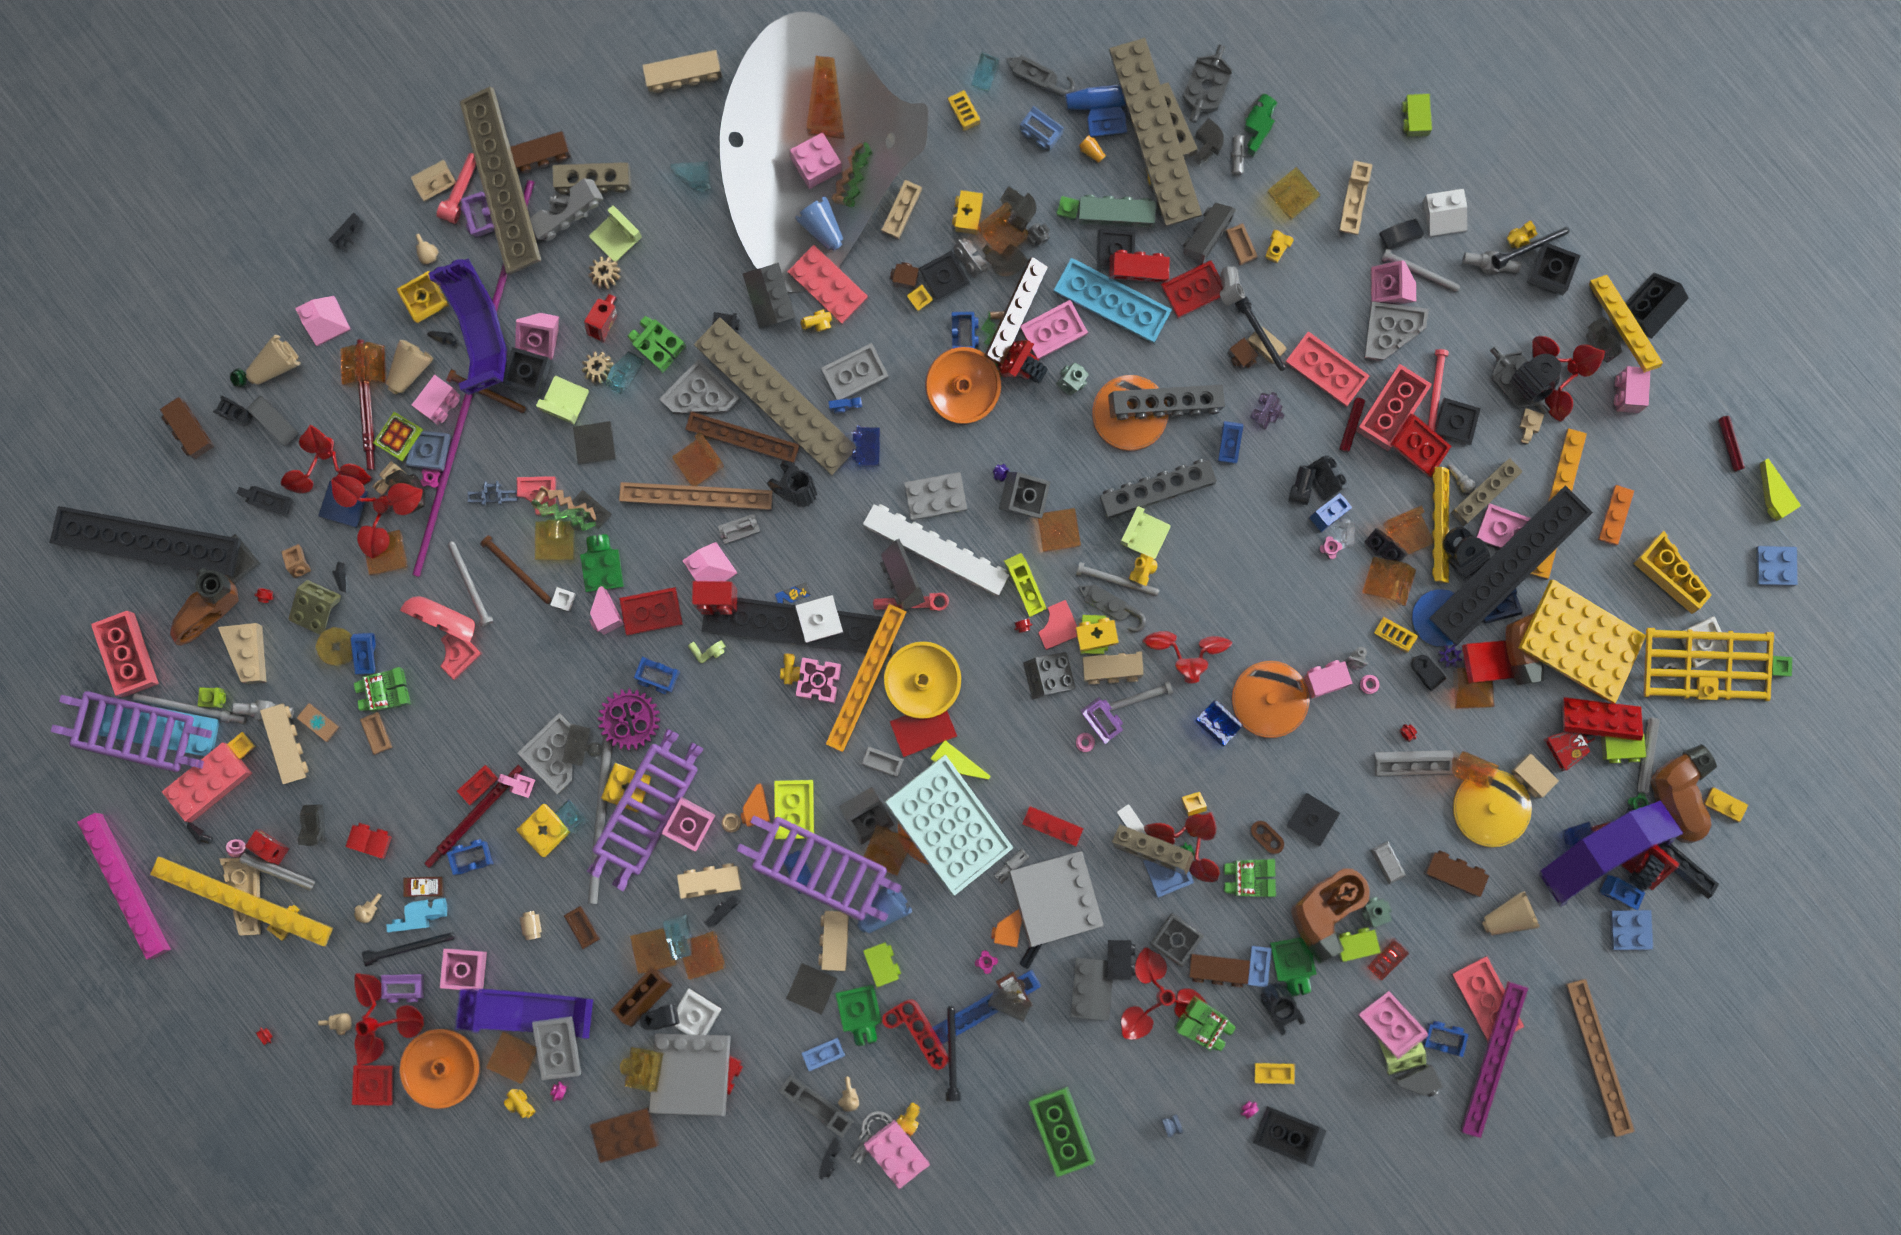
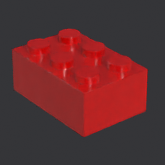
M693 581L692 605L702 615H713V612H720L721 615H732V612H737V588L732 581Z

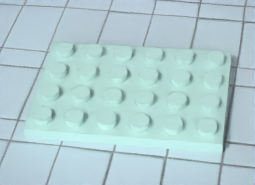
M946 755L935 761L884 802L952 896H955L1013 849L1010 842Z

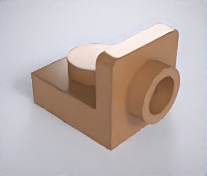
M299 544L281 552L285 567L293 578L303 576L311 571L310 566L306 563L302 547Z

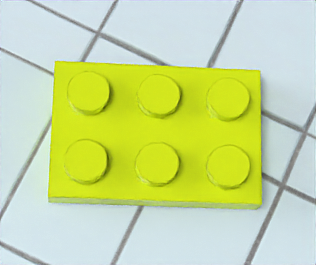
M813 780L774 781L775 818L781 817L814 833ZM779 826L775 839H786L790 830ZM797 834V836H796L795 839H806V838H804V837H802V836H800V835Z

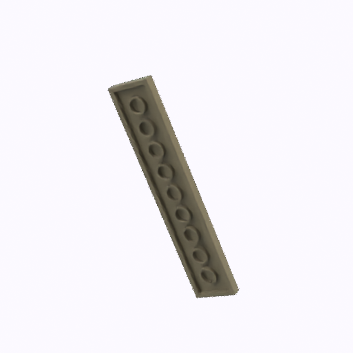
M1146 38L1109 48L1165 227L1201 217L1202 212Z
M489 86L459 102L506 274L511 275L540 262L541 257L494 88Z
M719 318L694 343V346L831 476L858 449L853 442L723 319Z

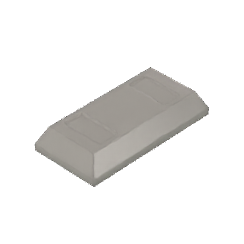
M868 746L861 764L898 777L904 759Z
M1388 841L1371 849L1388 884L1406 876Z

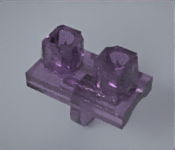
M1261 393L1258 403L1265 407L1263 411L1254 409L1250 416L1262 429L1266 430L1270 422L1276 423L1277 419H1284L1285 417L1281 412L1283 406L1279 404L1281 399L1277 397V393Z

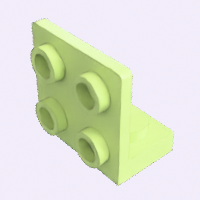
M612 205L608 209L610 216L589 237L613 261L617 262L642 236L639 230Z
M554 376L544 400L539 399L536 407L542 412L574 425L589 390Z
M1137 506L1120 544L1156 559L1171 526L1144 513L1145 509Z
M1377 1038L1386 1059V1069L1389 1075L1426 1064V1052L1421 1042L1397 1060Z

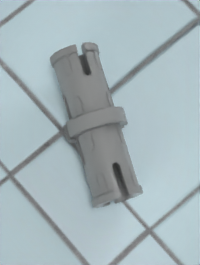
M1234 135L1232 137L1233 151L1231 152L1232 174L1242 175L1244 174V158L1246 157L1244 152L1245 136Z
M1020 849L1010 860H1006V864L993 876L1003 884L1009 877L1008 872L1016 870L1030 857L1027 854L1021 857L1025 852Z

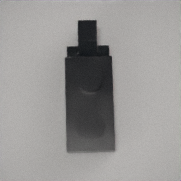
M250 486L249 490L239 487L236 493L239 496L245 497V502L249 505L285 517L292 500L290 497L257 486Z

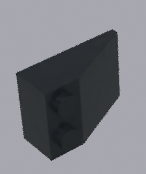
M1267 1106L1253 1143L1313 1168L1327 1130Z

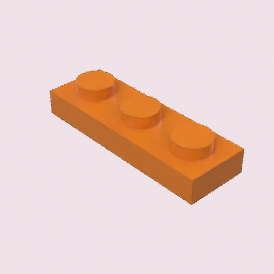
M1618 485L1614 486L1598 540L1618 545L1634 490Z

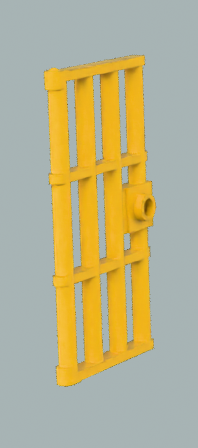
M1646 628L1644 697L1651 695L1684 697V699L1696 697V699L1705 700L1739 698L1770 701L1774 632L1757 634L1734 633L1733 631L1700 632L1692 631V629H1687V631H1671ZM1652 638L1686 639V650L1652 649ZM1692 639L1727 640V652L1692 651ZM1733 640L1767 642L1766 653L1733 652ZM1651 657L1685 658V670L1652 669ZM1691 658L1726 659V671L1691 670ZM1732 660L1766 661L1765 672L1732 671ZM1650 677H1684V689L1650 688ZM1690 678H1697V689H1690ZM1718 679H1725V690H1718ZM1731 679L1765 680V691H1731Z

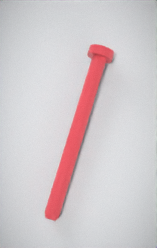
M1443 349L1435 350L1437 363L1428 426L1433 431H1435L1445 357H1448L1449 351Z

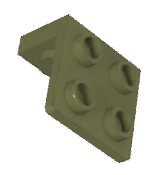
M307 580L296 590L288 619L306 629L323 635L330 611L340 602L342 595Z

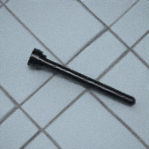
M1564 227L1506 254L1499 252L1491 257L1492 264L1496 269H1501L1507 265L1509 260L1542 246L1544 242L1549 243L1567 235L1570 230L1568 227Z
M1245 296L1244 299L1235 302L1237 310L1246 315L1280 371H1284L1286 366L1251 310L1252 303L1249 298Z
M450 932L378 952L371 950L363 951V962L366 967L371 966L378 959L454 940L455 934Z
M949 1006L947 1008L949 1088H947L946 1101H961V1092L957 1088L954 1006Z

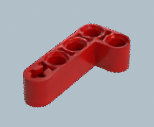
M907 999L883 1015V1025L889 1029H893L905 1022L932 1068L940 1070L948 1064L947 1051L915 1000ZM905 1004L912 1005V1014L906 1013L904 1009ZM889 1014L896 1016L897 1022L895 1024L889 1022ZM915 1021L923 1023V1030L919 1031L915 1028ZM925 1038H931L933 1040V1047H927L925 1045ZM938 1048V1050L931 1055L930 1052ZM942 1056L943 1060L937 1063L935 1059Z

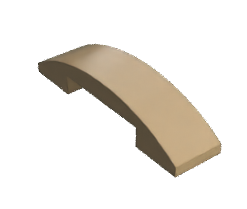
M1359 161L1353 162L1342 211L1340 232L1354 235L1359 233L1361 215L1373 164Z

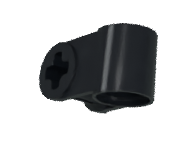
M221 395V401L218 407L213 410V413L241 426H247L251 423L252 414L246 408ZM244 412L243 418L238 420V415Z
M1419 655L1411 660L1412 670L1431 692L1446 680V676L1428 656ZM1423 660V667L1419 668L1417 665L1419 661Z
M676 1004L665 1005L644 1013L640 1018L641 1027L646 1030H659L680 1024Z

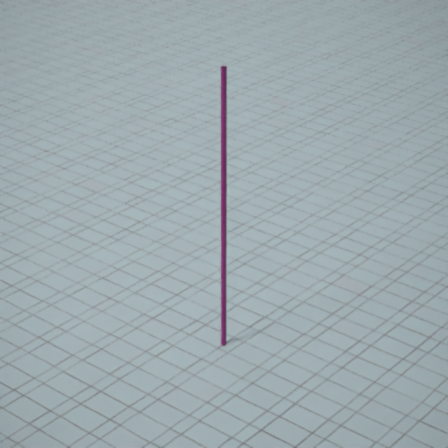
M527 180L523 193L527 207L535 183L531 180ZM504 263L492 299L496 313L508 275L506 274ZM465 393L446 457L444 472L442 471L412 573V575L420 577L473 394L467 395Z

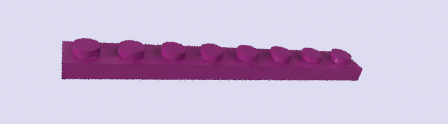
M1507 982L1460 1130L1462 1133L1479 1138L1482 1136L1528 991L1526 986Z

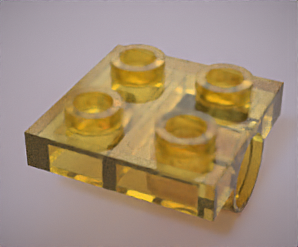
M1297 167L1267 191L1291 220L1321 196Z
M561 520L535 522V560H574L575 522Z
M631 1047L629 1058L623 1059L620 1064L621 1073L626 1075L624 1086L657 1092L664 1053Z

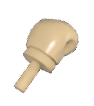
M416 234L415 237L419 243L416 246V251L420 262L424 265L434 262L439 254L437 248L428 242H423L420 234Z
M378 893L371 903L366 901L364 905L356 906L355 919L361 923H369L378 909L375 904L382 895Z
M341 1013L330 1016L329 1020L318 1021V1025H329L330 1030H336L337 1035H345V1032L351 1029L352 1021L349 1014Z
M845 1077L846 1090L842 1091L843 1097L838 1101V1105L845 1112H850L858 1108L859 1099L856 1089H851L850 1077Z

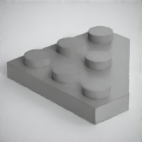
M1371 302L1364 358L1383 361L1425 330L1429 309Z
M698 359L659 400L673 414L691 412L713 413L728 412L740 397Z
M558 713L518 752L523 760L557 795L572 782L574 727L561 713Z

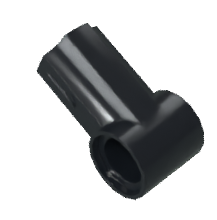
M1300 465L1295 484L1291 488L1289 501L1308 505L1316 469Z

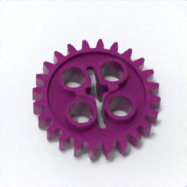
M630 688L627 694L621 689V695L619 696L613 692L614 698L607 697L608 704L602 703L605 710H599V714L603 715V717L598 718L599 722H603L598 726L599 729H604L601 736L608 735L606 742L612 740V747L619 744L620 750L624 746L627 747V751H630L631 746L637 750L639 744L644 748L645 740L651 743L650 736L656 737V733L653 730H659V726L655 724L660 722V718L655 717L660 714V711H654L657 704H650L652 697L646 700L645 692L639 696L638 689L634 694H632ZM624 704H627L630 718L633 719L634 736H631L628 721H625L626 712ZM634 704H638L642 709L640 712L635 713L631 710V707ZM620 709L623 714L620 717H614L612 711ZM637 723H644L646 725L645 730L638 731L635 728ZM620 727L627 729V733L623 736L618 735L616 732Z

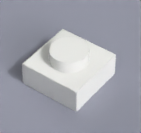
M557 587L551 606L570 612L576 594Z

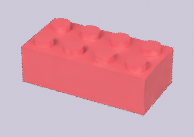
M1399 364L1356 432L1389 451L1392 448L1390 444L1408 416L1415 412L1432 384Z
M124 611L91 624L115 696L124 698L159 684L135 613Z
M222 742L201 759L204 761L203 768L191 767L162 791L185 822L192 823L252 774L227 743Z

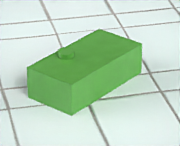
M1068 1086L1029 1101L1057 1177L1095 1163L1096 1160Z

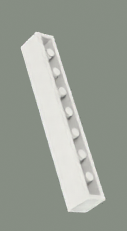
M881 504L879 506L873 505L863 523L864 528L891 542L900 539L903 548L999 598L1009 579L1006 569L997 566V568L991 566L989 560L980 557V559L974 557L973 552L966 548H963V550L957 548V544L948 539L946 542L941 540L939 534L931 530L929 533L922 530L923 526L916 522L911 524L905 521L906 517L899 513L894 515L888 512L889 508Z

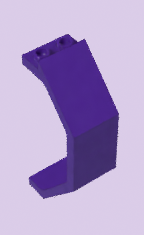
M469 258L465 260L457 259L447 266L435 268L434 271L428 273L429 278L442 288L457 315L470 360L467 380L458 383L460 390L467 395H471L503 382L508 352L494 303Z
M1659 801L1631 811L1582 839L1540 870L1539 876L1561 908L1567 904L1569 899L1607 872L1653 846L1664 842L1668 846L1683 832L1664 804Z
M480 988L460 989L455 1029L471 1032H480V1029L534 1033L532 1025L534 1021L572 1016L575 1037L589 1039L593 999L522 991Z

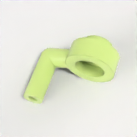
M721 640L702 654L695 642L688 645L699 663H704L713 656L715 659L725 653L723 649L726 647Z

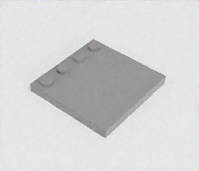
M1082 851L1008 872L1030 947L1104 926Z
M655 1034L649 1113L725 1116L731 1036Z

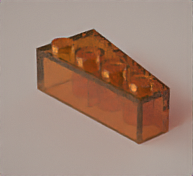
M816 56L806 127L808 135L817 136L823 132L825 137L845 139L835 58Z

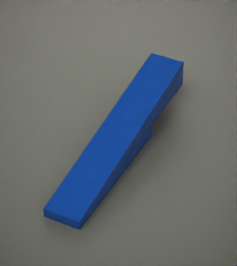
M1032 969L1018 977L1027 995L1041 987ZM1000 988L955 1014L956 1036L1009 1006ZM946 1019L932 1027L942 1044L948 1041V1022Z

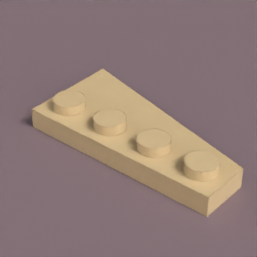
M240 858L219 859L225 873L223 874L225 882L228 885L260 898V870L240 863ZM237 910L233 911L239 935H261L260 920Z

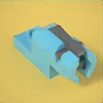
M417 896L414 902L404 907L406 922H404V918L392 920V924L386 925L387 932L430 927L429 919L432 921L447 916L446 899L434 896Z

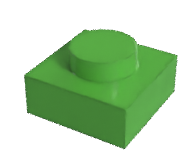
M1062 196L1057 216L1075 220L1080 200Z
M1773 656L1772 676L1791 677L1792 657Z

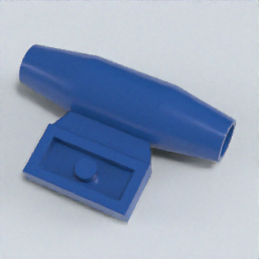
M1120 84L1091 87L1066 94L1068 110L1090 111L1087 118L1090 137L1127 133L1126 117L1121 108L1126 106Z

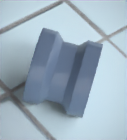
M1177 1114L1173 1115L1170 1119H1162L1168 1138L1172 1137L1173 1134L1183 1133Z

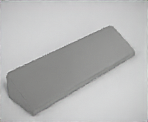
M1451 750L1375 752V776L1453 774L1454 756Z

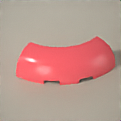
M420 596L412 597L400 609L401 612L436 628L440 625V630L470 643L473 636L475 624L471 618L430 599Z

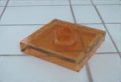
M1075 508L1045 512L1042 519L1038 518L1043 552L1081 546Z
M401 530L387 532L390 542L388 548L376 558H370L366 555L369 575L372 576L408 568Z
M877 824L863 857L885 867L887 872L898 876L912 840Z
M669 927L630 936L638 974L647 972L651 967L658 970L677 965Z
M502 1032L486 1068L523 1084L537 1053L536 1046L506 1032Z

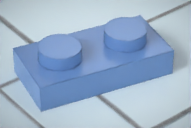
M1251 946L1247 985L1268 986L1271 948Z
M835 1038L803 1052L802 1056L808 1070L811 1071L844 1057L845 1053L839 1039Z

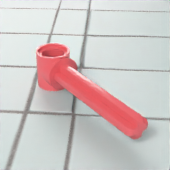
M469 153L448 201L445 200L440 203L436 214L438 218L456 224L459 220L461 208L458 205L477 165L474 153Z
M942 592L930 593L929 596H923L925 602L911 608H930V610L940 611L948 606L949 598ZM937 596L944 598V606L939 607L935 604ZM876 598L873 601L875 610H886L889 604L903 609L902 605H897L895 598Z

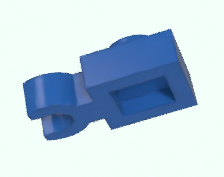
M861 397L828 401L830 412H834V414L845 413V410H849V408L862 407Z

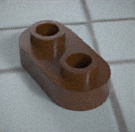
M1257 821L1252 824L1250 829L1252 837L1268 853L1278 854L1283 850L1284 840L1268 823ZM1258 827L1263 828L1262 834L1257 833ZM1272 841L1277 842L1276 848L1271 847L1270 843Z

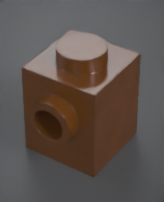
M906 262L896 263V268H892L890 274L893 286L914 290L917 285L919 268L912 267V264Z
M1245 337L1228 351L1231 357L1230 360L1236 368L1239 367L1241 370L1244 368L1250 369L1257 363L1258 354Z

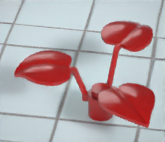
M1545 336L1534 337L1532 341L1534 358L1540 354H1551L1557 358L1560 349L1554 340ZM1582 344L1575 348L1573 359L1557 358L1560 362L1568 363L1567 369L1572 375L1559 386L1558 390L1554 389L1545 398V403L1550 408L1548 412L1553 418L1558 421H1564L1571 413L1573 399L1568 392L1562 391V389L1573 378L1577 377L1578 373L1584 377L1593 375L1602 363L1605 354L1604 350Z
M310 424L299 438V446L308 453H316V456L305 475L300 470L288 471L281 479V486L295 493L311 491L313 481L308 477L318 458L327 460L329 457H332L335 471L338 473L336 476H350L359 480L363 485L370 482L372 477L355 464H344L339 469L336 452L333 451V439L326 437L321 431Z
M341 475L335 476L331 480L333 497L339 505L352 507L357 503V500L360 502H373V508L378 515L372 527L366 525L361 527L357 535L360 549L370 558H376L389 546L390 538L387 531L383 528H376L382 513H385L393 505V510L396 514L407 515L418 506L423 493L421 488L406 483H397L389 489L388 496L381 495L377 499L375 497L361 498L360 496L364 494L365 488L356 478Z
M1154 632L1142 640V643L1155 650L1166 649L1170 645L1173 646L1179 659L1175 663V667L1184 675L1185 682L1190 684L1199 682L1200 674L1208 668V662L1202 659L1205 652L1218 654L1233 644L1229 639L1209 636L1199 642V647L1202 648L1199 658L1182 659L1174 642L1177 640V636L1171 632Z
M1212 812L1202 815L1195 814L1188 817L1184 827L1178 833H1174V829L1171 826L1163 823H1152L1144 826V831L1147 835L1172 845L1175 843V838H1178L1185 830H1187L1190 836L1197 837L1195 861H1192L1189 871L1195 878L1201 881H1218L1220 874L1218 866L1209 859L1203 858L1199 860L1198 857L1201 839L1209 841L1216 835V823Z
M1148 947L1144 948L1136 959L1135 974L1141 983L1146 984L1152 981L1160 991L1156 995L1157 1003L1145 1012L1138 1006L1129 1007L1123 1012L1121 1028L1122 1036L1125 1039H1139L1146 1036L1152 1030L1154 1024L1153 1019L1147 1014L1161 1005L1168 1006L1173 1004V1002L1177 1003L1174 1011L1180 1019L1183 1013L1187 1014L1185 1009L1193 996L1207 1004L1205 999L1192 989L1180 990L1177 994V1000L1171 990H1164L1156 980L1162 979L1165 976L1167 964L1162 956Z
M361 973L355 974L354 985L357 999L364 1007L371 1006L367 1013L362 1016L363 1020L357 1022L355 1026L357 1035L354 1044L357 1065H364L374 1062L383 1053V1041L375 1037V1031L378 1027L397 1023L398 1032L405 1038H412L417 1036L422 1030L424 1019L419 1010L410 1005H403L397 1008V1019L378 1023L376 1019L368 1018L377 1005L376 1001L381 999V983L374 976Z

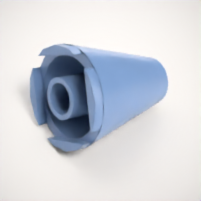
M825 196L822 197V202L815 201L800 212L802 216L796 215L795 219L827 250L832 249L835 251L843 245L841 242L844 239L830 203Z
M883 886L874 897L871 907L888 914L886 921L884 922L872 915L866 914L864 920H858L857 926L863 933L867 932L870 934L912 913L911 907L907 909L905 904L908 901L901 892L896 893Z

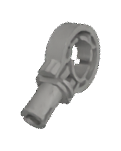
M877 1111L870 1113L864 1119L861 1127L862 1132L857 1138L861 1140L866 1132L867 1135L850 1157L852 1160H855L860 1154L856 1161L859 1165H861L869 1153L864 1143L873 1137L869 1131V1125L873 1122V1119L868 1124L866 1121L874 1115H881V1117H875V1120L880 1119L888 1125L889 1121L890 1123L893 1121L888 1114Z

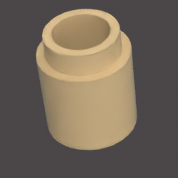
M534 911L523 913V917H520V924L525 940L540 938L542 929L539 914L535 915Z

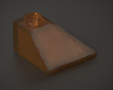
M1456 668L1453 670L1455 709L1495 707L1493 681L1469 683L1466 668Z

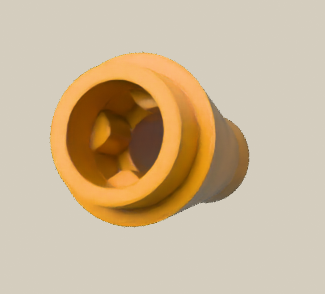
M1088 136L1079 145L1080 151L1097 163L1106 156L1094 137Z

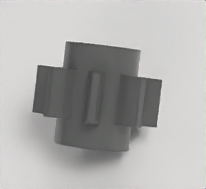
M1036 223L1027 231L1030 234L1027 236V239L1032 245L1037 243L1038 246H1041L1050 239L1048 235L1050 229L1045 223L1042 226Z

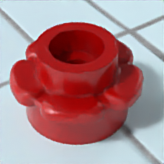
M258 588L257 593L254 594L258 597L257 600L263 603H269V600H273V591Z
M1029 619L1014 622L1016 627L1014 630H1019V633L1029 631V626L1033 624L1030 623Z
M1404 724L1399 730L1402 737L1408 742L1412 739L1416 740V729L1411 724Z
M260 1027L256 1035L264 1046L268 1043L271 1044L270 1039L273 1036L267 1028L263 1030Z

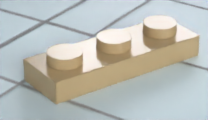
M907 180L904 181L882 228L883 233L897 239L900 238L919 198L922 187Z

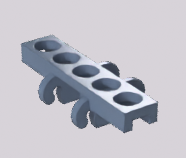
M484 481V484H482L484 490L467 492L468 503H482L483 506L487 502H498V505H502V502L518 501L517 490L501 491L499 490V487H501L499 481L493 484H487V481ZM496 487V491L488 492V488ZM510 493L515 494V498H509L508 496ZM496 494V499L490 500V495ZM471 495H477V499L471 500Z

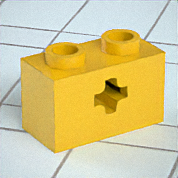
M961 190L960 196H956L955 207H958L957 214H953L952 219L955 232L978 235L983 193ZM966 209L970 210L968 215H965Z
M1109 618L1099 619L1098 623L1090 624V621L1082 622L1075 629L1080 652L1114 646L1119 643L1114 620L1110 621ZM1094 630L1102 633L1098 639L1091 635L1094 633Z

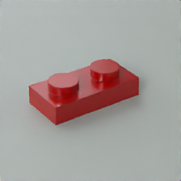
M484 765L457 792L469 805H472L498 781V777L487 765Z

